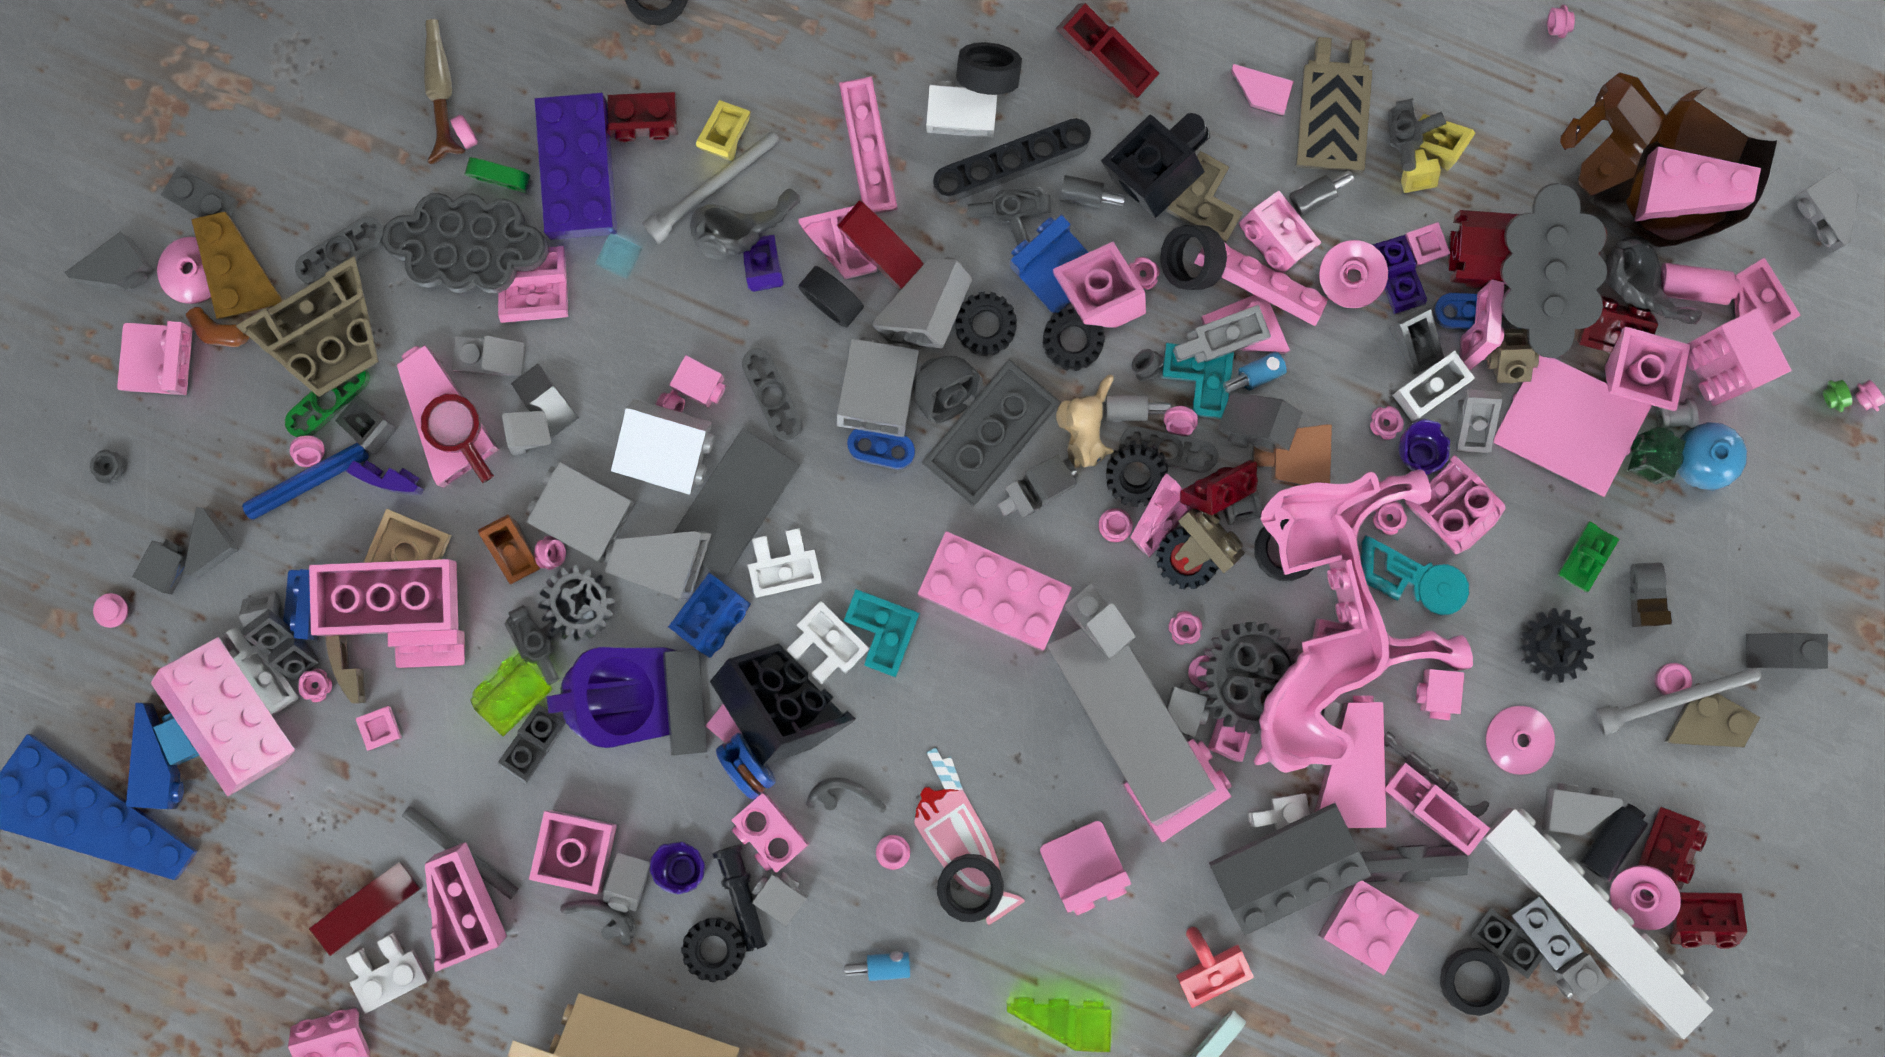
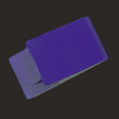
M775 234L760 237L757 244L753 245L750 251L743 252L748 289L753 292L781 287L784 284Z

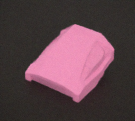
M1455 455L1450 459L1447 467L1429 482L1431 487V499L1429 502L1416 504L1410 500H1405L1406 505L1451 548L1455 555L1471 548L1496 524L1506 509L1505 504L1488 488L1481 478Z

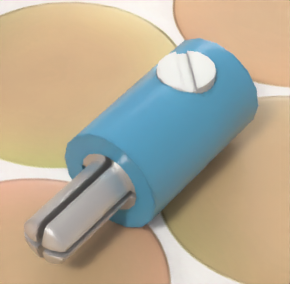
M1276 351L1240 367L1238 370L1239 376L1224 382L1223 388L1227 393L1243 386L1251 391L1285 375L1287 372L1285 361Z
M895 951L888 954L867 955V962L845 964L844 973L846 976L868 974L869 981L911 978L909 952Z

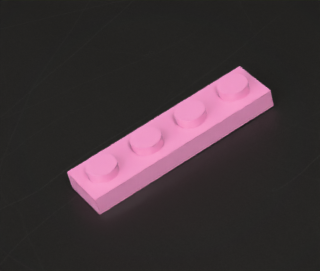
M1225 243L1227 262L1222 278L1316 326L1328 298L1322 296L1315 289L1307 288L1291 280L1286 274L1276 272L1262 265L1257 259L1239 253ZM1203 247L1194 262L1202 268L1205 256Z

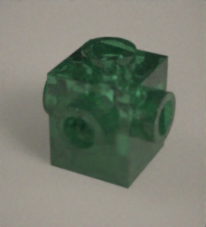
M1656 427L1639 434L1631 446L1633 454L1627 471L1655 485L1675 478L1676 472L1684 460L1682 453L1686 441L1674 436L1671 430L1663 427Z

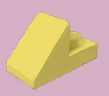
M719 100L696 141V147L702 151L733 161L738 140L749 122L751 111Z

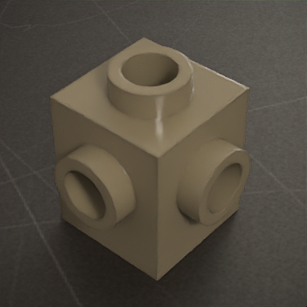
M1524 328L1504 329L1502 344L1487 356V367L1489 370L1493 369L1497 383L1531 382L1533 368H1537L1539 364V354L1534 352L1528 344L1527 329Z

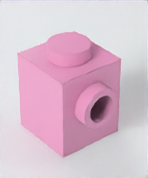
M1434 669L1424 670L1423 683H1418L1416 689V703H1421L1420 711L1430 712L1429 718L1450 720L1451 714H1461L1464 673Z

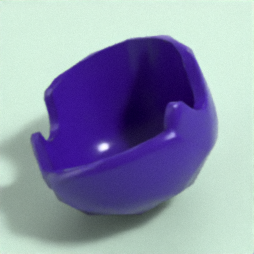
M1422 419L1411 424L1401 435L1398 444L1399 456L1409 470L1422 469L1426 475L1442 469L1448 461L1450 439L1442 432L1440 423Z
M685 842L662 844L651 857L650 873L655 884L670 894L680 895L691 892L700 885L704 878L705 863L700 852Z

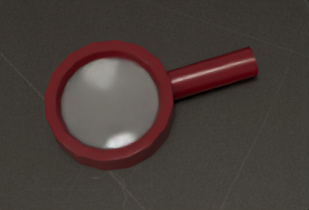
M443 394L434 398L425 407L421 416V430L425 439L434 448L443 452L458 453L461 451L482 483L492 479L494 475L473 445L481 431V417L477 408L467 398L457 394Z

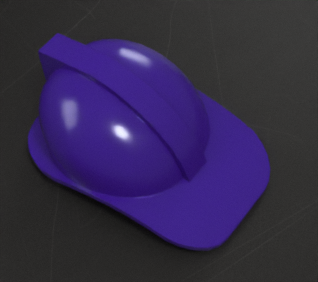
M598 647L587 650L577 658L573 666L565 674L561 683L560 694L546 696L548 714L563 712L566 724L575 734L585 739L588 743L600 748H612L668 736L669 723L663 652L676 650L665 647Z

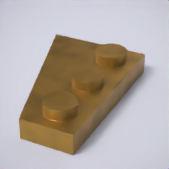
M227 212L191 219L216 319L271 308L283 301Z

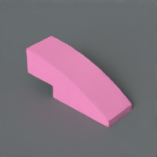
M1402 763L1385 784V794L1468 856L1491 829L1407 763Z

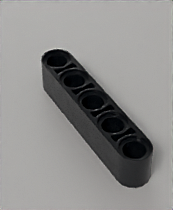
M1069 119L944 166L934 175V194L942 202H955L1078 156L1088 148L1091 136L1090 127L1082 119ZM1077 130L1083 134L1084 140L1079 144H1073L1067 140L1066 134L1069 131ZM1039 142H1046L1051 145L1053 151L1047 156H1041L1036 153L1034 147ZM1008 154H1015L1021 159V163L1015 168H1010L1004 165L1002 159ZM976 166H984L990 174L987 178L978 180L970 172ZM953 178L958 183L957 188L951 192L943 191L939 187L942 179Z

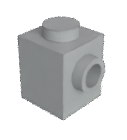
M1181 683L1180 688H1171L1166 707L1181 732L1185 735L1196 737L1199 724L1205 726L1211 707H1205L1207 697L1200 695L1199 691H1201V688Z
M617 852L604 889L603 902L608 903L609 907L617 911L627 912L629 909L636 912L649 875L650 862Z
M782 872L780 876L773 873L769 879L763 875L752 891L757 897L752 904L787 927L808 896L797 889L800 883L785 872Z
M1582 952L1559 969L1552 970L1558 978L1556 985L1561 993L1568 1000L1572 998L1580 1003L1585 1002L1610 984L1591 955Z

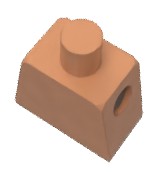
M1326 424L1297 428L1289 451L1275 448L1274 452L1271 453L1253 446L1252 460L1257 462V466L1272 467L1271 481L1273 483L1292 487L1316 482L1330 484L1332 425Z

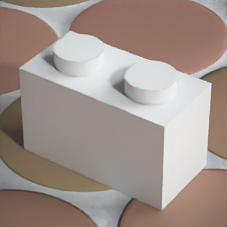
M939 81L937 86L930 85L926 123L927 133L994 138L997 95L976 93L963 87H957L956 83L950 81Z
M1453 351L1392 396L1410 421L1414 422L1475 378L1456 351Z

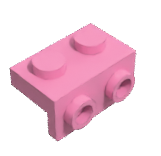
M357 1008L338 1010L330 1015L314 1020H303L290 1028L288 1048L292 1057H370V1050L358 1025L359 1012Z

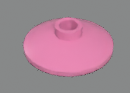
M184 237L172 242L161 254L157 265V276L162 289L172 299L185 304H198L210 299L211 296L196 237ZM186 263H192L193 270L189 274L183 273V266Z
M1349 240L1337 244L1328 251L1322 260L1319 278L1323 291L1331 301L1346 308H1361L1373 303L1383 293L1388 281V267L1384 256L1376 247L1364 241ZM1352 270H1358L1361 273V278L1356 282L1348 279V274Z
M1513 706L1506 708L1491 720L1487 728L1486 748L1492 761L1506 772L1518 775L1533 773L1541 769L1549 761L1554 751L1555 735L1550 722L1542 713L1531 707ZM1520 734L1527 735L1529 739L1525 747H1521L1517 742Z
M1638 865L1626 868L1616 876L1611 885L1610 900L1613 908L1616 911L1619 908L1625 911L1635 922L1632 925L1633 927L1642 930L1664 928L1676 918L1680 910L1681 897L1676 884L1667 874L1654 867ZM1642 889L1652 892L1653 896L1644 894Z

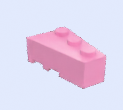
M1657 147L1647 157L1635 221L1660 217H1678L1679 215L1742 210L1755 200L1761 168Z
M464 842L434 854L425 863L428 905L431 907L432 917L431 937L434 940L435 949L434 969L437 972L499 947L507 935L467 843Z

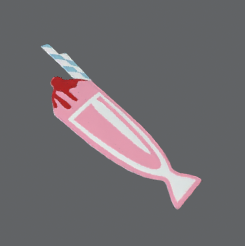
M937 748L927 751L926 753L944 789L934 791L930 787H925L921 791V800L917 805L915 813V827L944 868L956 857L965 854H977L991 860L1000 870L992 841L962 789L951 756L942 760ZM965 868L953 876L968 891L988 900L991 885L988 877L982 871L976 868ZM1003 891L998 907L986 918L987 924L990 925L1024 903L1025 900L1021 896Z

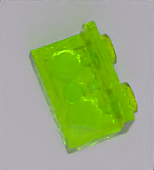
M519 653L514 658L508 657L498 667V673L489 681L481 682L474 689L473 697L470 699L474 710L503 737L553 690L552 686L547 685L545 679L522 659Z

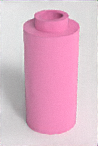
M1665 262L1661 266V287L1668 298L1729 305L1731 299H1736L1738 296L1740 281L1735 279L1733 271Z

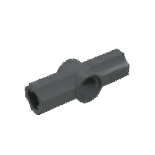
M1408 845L1398 846L1394 850L1360 852L1371 874V877L1363 880L1364 882L1387 880L1420 882L1429 881L1432 877L1468 875V855L1454 845L1440 847Z

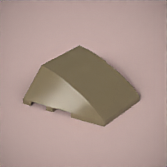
M355 256L325 273L326 276L270 309H263L236 325L238 329L255 341L265 352L275 358L318 397L323 396L379 362Z

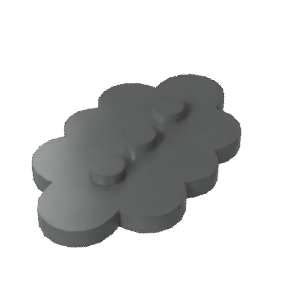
M1559 183L1548 184L1538 191L1534 197L1532 213L1519 214L1510 220L1504 233L1505 244L1510 253L1505 257L1500 268L1501 278L1509 287L1502 299V314L1512 325L1527 329L1528 344L1532 350L1540 356L1547 358L1560 357L1565 354L1573 344L1575 329L1588 328L1599 319L1603 303L1597 289L1602 285L1607 276L1606 263L1598 254L1606 241L1604 225L1595 216L1580 213V199L1575 190L1568 185Z
M473 193L464 194L454 201L445 194H429L418 202L413 216L402 215L391 219L385 225L382 243L387 252L394 258L405 261V270L409 278L418 286L425 288L435 287L443 282L449 290L456 293L467 292L476 285L484 292L491 294L500 293L511 286L517 271H531L540 267L549 253L546 238L537 228L525 225L523 212L516 203L508 199H496L487 204L483 198Z

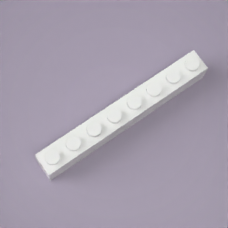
M1507 808L1489 826L1491 829L1483 837V841L1537 896L1540 895L1561 921L1675 1036L1685 1039L1713 1011L1706 1003L1709 999L1707 994L1696 984L1693 983L1689 986L1681 977L1684 971L1670 958L1665 961L1656 952L1659 946L1647 934L1643 933L1640 936L1631 927L1635 923L1633 919L1621 908L1616 911L1607 902L1610 896L1598 884L1594 883L1591 886L1582 877L1585 871L1578 863L1571 858L1566 861L1557 852L1561 848L1560 845L1547 833L1542 836L1533 827L1536 821L1524 809L1521 808L1517 811L1515 808Z

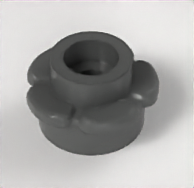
M1151 349L1140 351L1132 361V369L1137 373V379L1140 381L1156 379L1162 373L1164 358L1161 354Z
M101 450L91 459L90 471L96 476L97 481L109 483L111 480L116 481L122 476L124 471L122 465L124 462L121 455L117 452L111 453L110 450ZM107 463L110 464V468L108 470L105 469V464Z

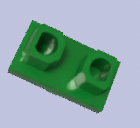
M1587 522L1557 575L1584 592H1589L1617 545L1619 538L1607 533L1594 523Z

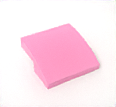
M564 246L548 247L549 253L540 267L531 271H517L511 286L498 293V316L501 323L568 317V289Z

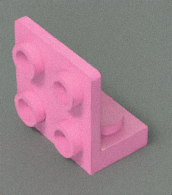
M167 321V326L124 323L117 388L121 391L187 395L193 328L182 322Z

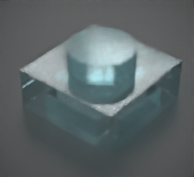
M610 233L596 264L628 280L642 248Z

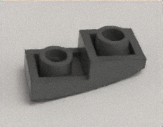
M269 609L243 628V637L268 655L269 665L293 682L305 671L310 670L319 663L318 657L302 639L294 638V631H291L290 627Z
M537 704L517 731V736L498 761V765L527 784L558 738L566 722L552 713L548 714V710Z
M1492 908L1489 909L1470 935L1526 979H1529L1544 958V955L1525 933Z

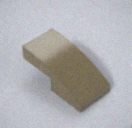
M326 636L329 661L339 686L351 703H366L363 669H349L347 636Z

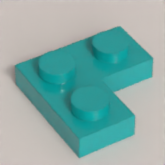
M1166 343L1162 378L1195 382L1192 410L1198 417L1221 419L1229 399V393L1223 388V383L1231 379L1234 352L1208 362L1197 363L1195 356L1177 362L1173 349L1181 344Z
M855 589L844 622L875 633L864 666L896 678L920 613Z

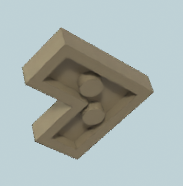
M1199 151L1197 157L1205 172L1169 205L1166 212L1189 225L1211 227L1219 233L1224 243H1226L1243 212L1214 197L1229 166Z

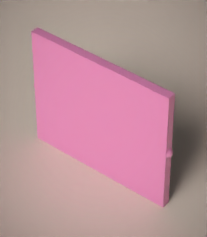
M1539 355V364L1537 368H1533L1531 382H1523L1519 391L1513 395V402L1494 437L1493 443L1605 497L1625 456L1630 454V447L1652 405L1611 394L1608 391L1607 383L1555 358Z

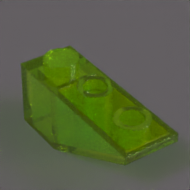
M1014 997V1003H1006L1008 1013L1075 1051L1111 1052L1112 1009L1110 1006H1104L1103 1000L1086 999L1083 1000V1005H1069V999L1049 998L1048 1004H1034L1035 998Z

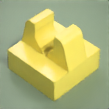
M1423 149L1415 150L1416 168L1413 171L1403 170L1401 184L1404 193L1437 187L1441 172L1438 159L1427 160Z

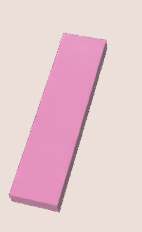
M872 77L840 82L839 87L861 200L875 214L898 210Z

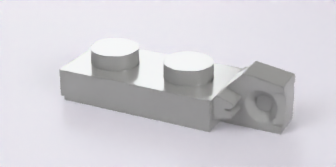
M1259 305L1195 328L1193 332L1187 334L1189 342L1175 346L1173 352L1177 362L1194 356L1197 363L1208 362L1270 339L1271 335Z
M238 626L225 632L221 640L272 716L298 700V695L284 675L269 665L268 655L250 641H247Z

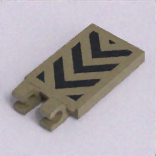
M1318 37L1315 42L1314 60H1308V65L1303 67L1296 167L1363 173L1365 171L1372 70H1369V65L1363 64L1366 41L1352 40L1348 48L1347 63L1329 62L1332 38Z

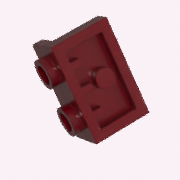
M675 92L607 95L608 124L606 126L610 138H615L618 142H632L638 136H649L650 140L662 141L668 140L670 138L669 135H678Z
M1601 296L1603 303L1601 316L1590 327L1581 329L1577 341L1581 346L1611 353L1624 327L1655 335L1658 322L1650 309H1639L1633 304L1631 307L1619 305L1617 300Z
M1248 460L1235 468H1219L1209 476L1199 479L1194 484L1180 490V503L1209 515L1218 513L1257 491V462Z
M1660 807L1638 865L1650 866L1661 870L1681 890L1684 883L1689 884L1694 875L1695 865L1692 864L1696 851L1701 852L1706 844L1708 833L1704 832L1706 826L1701 821Z
M1679 892L1681 906L1676 918L1672 921L1674 930L1670 935V944H1680L1683 948L1716 945L1720 949H1729L1741 943L1748 932L1742 893Z

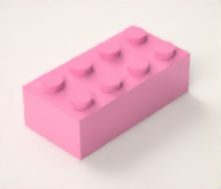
M1759 307L1687 343L1691 345L1687 366L1690 370H1695L1701 382L1699 383L1700 392L1706 401H1711L1713 406L1751 391L1792 371Z
M945 531L919 589L918 596L1040 651H1044L1072 587Z
M442 559L309 565L311 635L335 636L458 630L456 561Z
M219 637L160 668L151 682L227 797L286 763L295 751Z

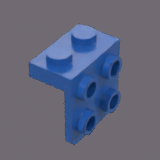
M1060 215L1055 221L1050 217L1043 222L1036 230L1039 235L1030 243L1025 239L1011 252L1014 257L1010 260V268L1053 314L1059 313L1061 309L1071 303L1054 276L1053 269L1089 253L1069 231L1071 224L1063 215Z

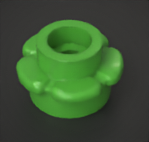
M1844 380L1828 381L1827 389L1823 390L1824 400L1829 409L1835 408L1839 412H1843L1845 407L1853 403L1850 390Z

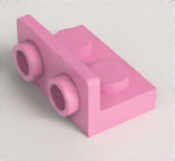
M1277 191L1253 208L1239 222V226L1244 231L1245 236L1253 242L1265 257L1267 263L1276 272L1285 273L1322 243L1280 191Z
M440 630L387 633L388 647H395L397 668L459 666L465 664L464 631Z

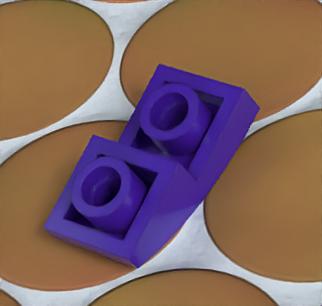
M1405 235L1372 244L1382 253L1387 263L1388 281L1385 292L1393 313L1396 314L1426 305L1427 296L1415 270L1416 261Z
M353 460L346 470L352 476L387 491L407 495H421L425 490L416 484L420 478L403 467L399 472L389 468L383 478L380 476L384 471L368 460L363 465Z

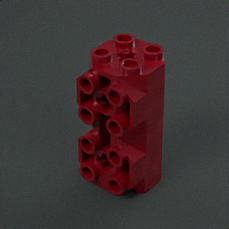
M1459 210L1453 220V223H1460L1458 231H1451L1449 241L1448 269L1453 271V274L1450 276V282L1464 283L1466 287L1483 288L1491 280L1504 282L1501 278L1500 268L1503 260L1510 253L1505 244L1504 233L1510 220L1519 214Z

